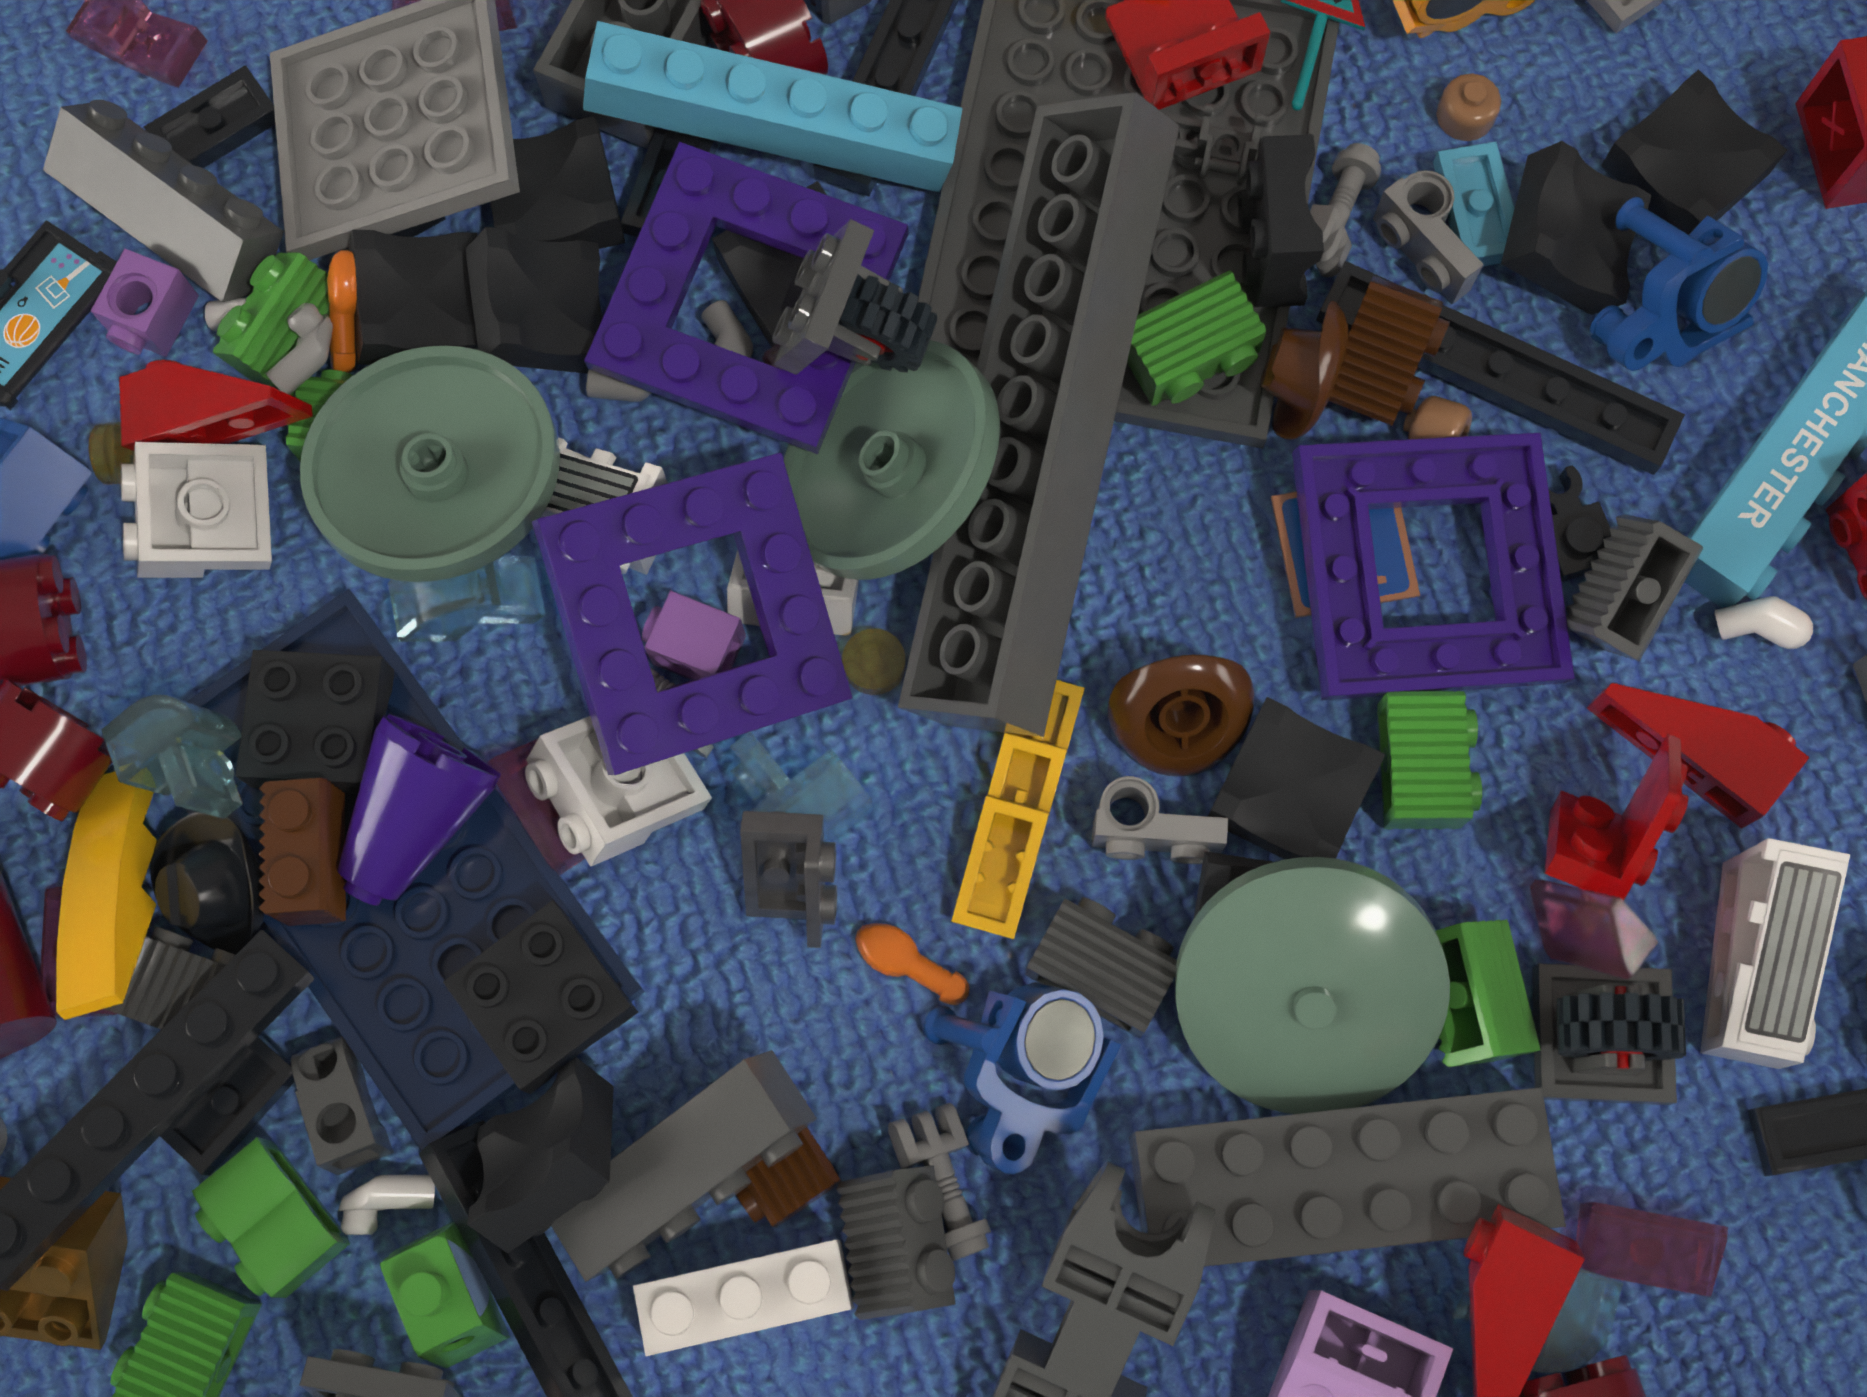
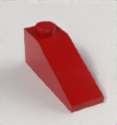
M155 360L149 362L145 369L119 377L121 446L134 451L135 442L229 444L313 417L311 404L272 386L183 365L173 360Z
M1616 683L1608 685L1587 707L1590 712L1652 760L1667 734L1680 738L1681 763L1688 765L1687 775L1683 784L1741 829L1765 816L1810 758L1796 747V741L1789 732L1774 723L1763 722L1756 716Z
M1498 1204L1490 1221L1482 1217L1477 1220L1469 1235L1463 1254L1471 1259L1468 1268L1473 1397H1519L1585 1260L1577 1241Z

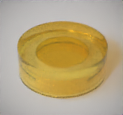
M121 422L96 424L90 433L89 456L96 477L104 485L121 484V464H133L134 451L121 446Z
M882 629L860 631L850 638L843 650L842 663L847 680L856 690L869 695L884 694L895 688L903 678L906 668L905 652L900 641L888 631Z

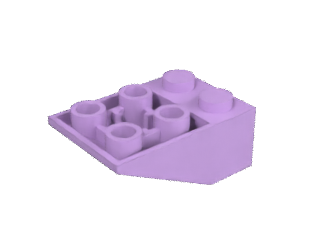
M1308 1290L1268 1397H1436L1454 1348L1324 1291Z

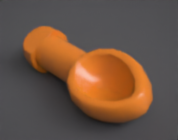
M340 250L331 260L327 279L329 318L334 326L330 343V360L332 370L350 373L355 370L356 266L353 252Z
M871 923L863 925L857 930L855 941L858 951L865 962L875 971L891 977L908 976L939 995V1001L949 1005H959L968 998L970 984L967 979L958 971H955L953 974L920 954L912 937L899 927L885 923Z

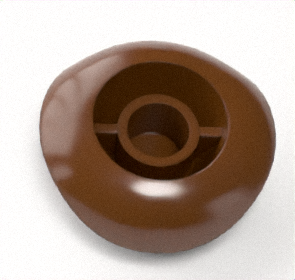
M1330 301L1321 331L1283 327L1278 343L1272 346L1260 385L1278 398L1273 413L1272 427L1274 433L1283 439L1293 440L1306 434L1322 415L1334 389L1348 343L1347 320L1343 310L1335 301Z
M1209 655L1174 656L1133 670L1116 683L1108 702L1109 722L1121 746L1135 761L1146 769L1165 776L1195 775L1212 769L1221 763L1240 742L1252 718L1254 688L1246 669L1235 661Z

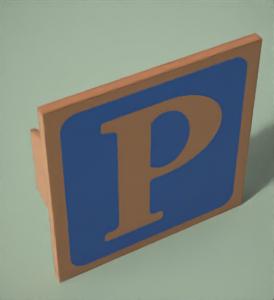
M1297 492L1271 496V502L1295 618L1311 616ZM1402 508L1369 509L1380 603L1419 597L1420 591Z

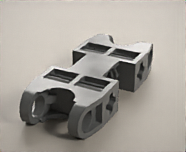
M1109 1161L1104 1163L1073 1206L1050 1259L1041 1286L1071 1300L1053 1342L1050 1343L1020 1329L992 1397H1146L1147 1386L1122 1376L1121 1373L1140 1331L1171 1346L1174 1345L1200 1287L1215 1209L1197 1201L1187 1220L1180 1217L1174 1227L1164 1233L1148 1234L1139 1232L1129 1225L1122 1215L1120 1205L1122 1191L1119 1190L1125 1169Z

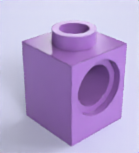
M124 248L91 312L108 330L106 338L116 346L140 355L144 348L167 357L199 295L179 269ZM151 302L148 309H146L144 312L140 314L134 315L136 310L140 306H142L145 303Z
M671 590L663 608L655 606L651 610L642 632V641L646 642L644 648L652 664L690 680L732 668L746 638L741 618Z

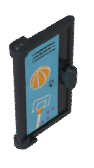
M47 220L8 265L0 270V406L6 407L10 411L18 403L16 399L18 395L91 311L117 261L101 251L98 253L94 252Z

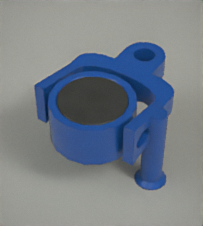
M1633 197L1622 205L1616 216L1615 225L1620 231L1630 229L1670 255L1647 274L1642 291L1643 306L1629 316L1615 305L1607 306L1592 321L1590 333L1593 335L1590 337L1595 342L1607 347V353L1610 358L1631 371L1647 366L1658 356L1672 366L1681 367L1698 354L1754 325L1753 316L1748 312L1761 295L1767 280L1768 262L1763 252L1746 243L1743 236L1708 215L1688 235L1644 208L1643 199L1640 197ZM1677 314L1691 322L1681 334L1677 324Z
M1040 983L1020 986L1009 995L989 991L981 1023L958 1017L952 1009L946 1006L932 1009L924 1022L925 1035L933 1044L943 1045L952 1042L973 1049L964 1074V1085L978 1102L989 1107L987 1115L978 1116L969 1125L966 1133L969 1143L967 1147L974 1155H980L983 1162L991 1168L1008 1174L1022 1172L1031 1165L1045 1130L1057 1134H1071L1081 1129L1090 1107L1122 1045L1104 1038L1101 1018L1093 1003L1082 994ZM998 1061L1002 1070L1017 1080L1053 1090L1069 1088L1067 1097L1060 1103L1050 1105L1030 1102L1015 1094L1002 1083L996 1074V1062Z

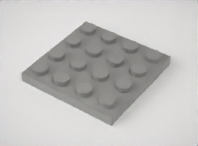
M421 0L270 52L287 253L299 252L305 255L308 260H312L348 248L352 230H376L385 234H392L520 192L495 0Z

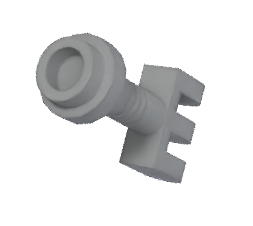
M1350 144L1346 149L1337 154L1332 165V172L1338 180V184L1329 205L1313 204L1310 210L1314 221L1323 233L1324 253L1321 261L1316 263L1323 277H1333L1340 272L1352 247L1345 226L1360 190L1370 189L1375 186L1381 174L1378 153L1372 147L1365 144Z
M947 1103L935 1109V1116L941 1134L938 1133L934 1119L928 1111L912 1116V1126L918 1142L915 1143L911 1129L905 1119L890 1122L888 1132L901 1169L921 1163L924 1166L934 1165L936 1183L944 1197L942 1216L948 1230L945 1233L946 1246L949 1256L955 1261L989 1248L985 1234L990 1233L991 1230L987 1219L973 1222L965 1198L961 1195L962 1190L958 1189L960 1184L957 1183V1177L954 1176L955 1170L949 1153L961 1150L969 1145L956 1108L953 1104Z

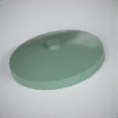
M930 340L921 366L914 372L909 369L908 372H899L894 367L889 371L881 369L877 363L872 362L871 366H866L856 362L819 453L815 454L794 445H788L784 456L787 474L812 560L824 570L836 576L854 580L877 579L901 572L925 559L943 545L974 509L986 487L995 463L1000 436V417L996 397L989 381L961 353L948 345Z
M444 345L414 348L382 358L365 367L344 382L328 398L313 420L303 445L300 461L302 495L307 510L322 535L343 558L353 565L377 576L398 581L430 582L450 579L480 569L497 560L516 546L532 530V521L541 518L557 483L560 465L559 440L556 427L539 391L524 374L511 364L492 354L460 346Z
M1299 857L1276 861L1250 870L1232 880L1206 902L1195 916L1182 941L1176 963L1175 995L1178 1018L1184 1037L1199 1063L1216 1081L1235 1095L1258 1106L1284 1113L1301 1114L1363 1106L1390 1093L1414 1074L1427 1059L1442 1032L1450 1000V979L1444 951L1433 924L1421 906L1401 886L1388 877L1354 862L1325 857Z

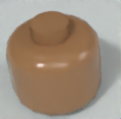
M1470 73L1454 78L1444 89L1438 103L1436 112L1438 124L1446 134L1457 140L1472 141L1485 136L1493 127L1500 111L1501 96L1499 89L1493 81L1483 75Z
M1428 396L1421 402L1418 409L1413 408L1411 414H1407L1403 431L1409 432L1408 440L1468 436L1470 431L1472 413L1463 404L1438 396Z

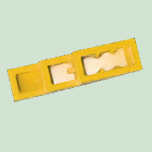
M1056 680L1044 737L1004 733L951 922L1010 939L1015 938L1082 701L1084 687Z
M145 762L104 774L79 810L62 884L57 936L56 1012L64 1020L124 1002L156 907V903L142 888V884L152 859L157 839L143 822L159 779Z

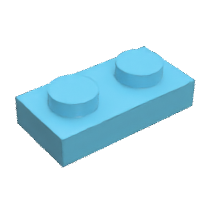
M1497 142L1438 151L1433 161L1435 172L1444 176L1454 190V203L1447 217L1450 229L1484 264L1483 266L1501 264L1514 213V205Z

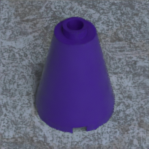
M388 714L387 717L383 715L375 729L337 872L346 879L343 889L353 897L378 906L383 898L393 901L397 900L496 788L501 772L465 747L462 751H459L443 741L444 736L426 727L395 715Z

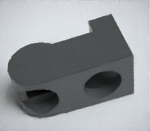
M342 1036L291 1056L292 1073L298 1090L295 1093L318 1167L340 1175L394 1153L385 1128L380 1126L366 1085L362 1065Z

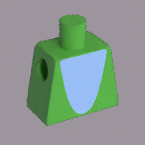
M454 1221L396 1249L380 1262L381 1271L412 1347L418 1357L443 1368H450L510 1338L491 1290Z

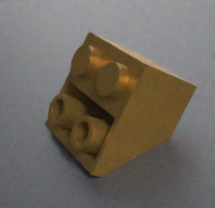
M0 1176V1190L12 1178ZM105 1191L8 1291L0 1289V1336L49 1342L59 1346L70 1345L101 1350L107 1339L128 1243L121 1193Z

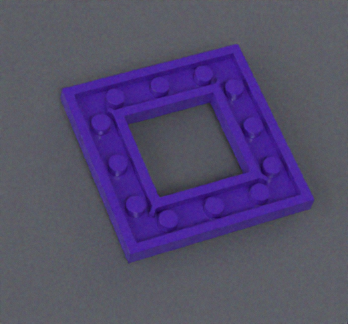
M679 142L584 362L588 369L818 454L856 363L855 361L826 350L795 375L784 369L776 368L672 329L715 226L804 258L810 249L813 251L817 250L820 241L826 233L834 236L852 219L874 230L861 266L889 281L908 237V224Z
M1541 433L1299 445L1292 452L1321 700L1384 696L1386 692L1462 691L1562 684L1575 679ZM1480 503L1495 621L1383 628L1369 509Z
M781 452L532 521L608 775H618L853 699ZM733 533L769 657L657 691L620 565Z

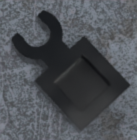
M1573 465L1566 467L1559 475L1560 482L1564 487V493L1557 494L1549 490L1561 582L1583 576L1585 572L1591 571V561L1599 559L1597 550L1605 548L1603 539L1611 537L1610 526L1600 502L1582 506L1579 500L1583 487L1582 478Z

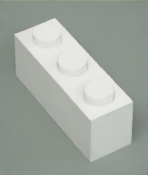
M832 1240L633 1286L645 1356L855 1308L840 1240Z

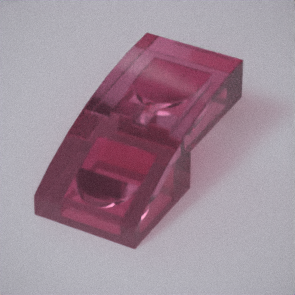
M85 0L66 29V32L73 39L105 57L143 75L179 88L208 42L196 26L152 13L141 0Z

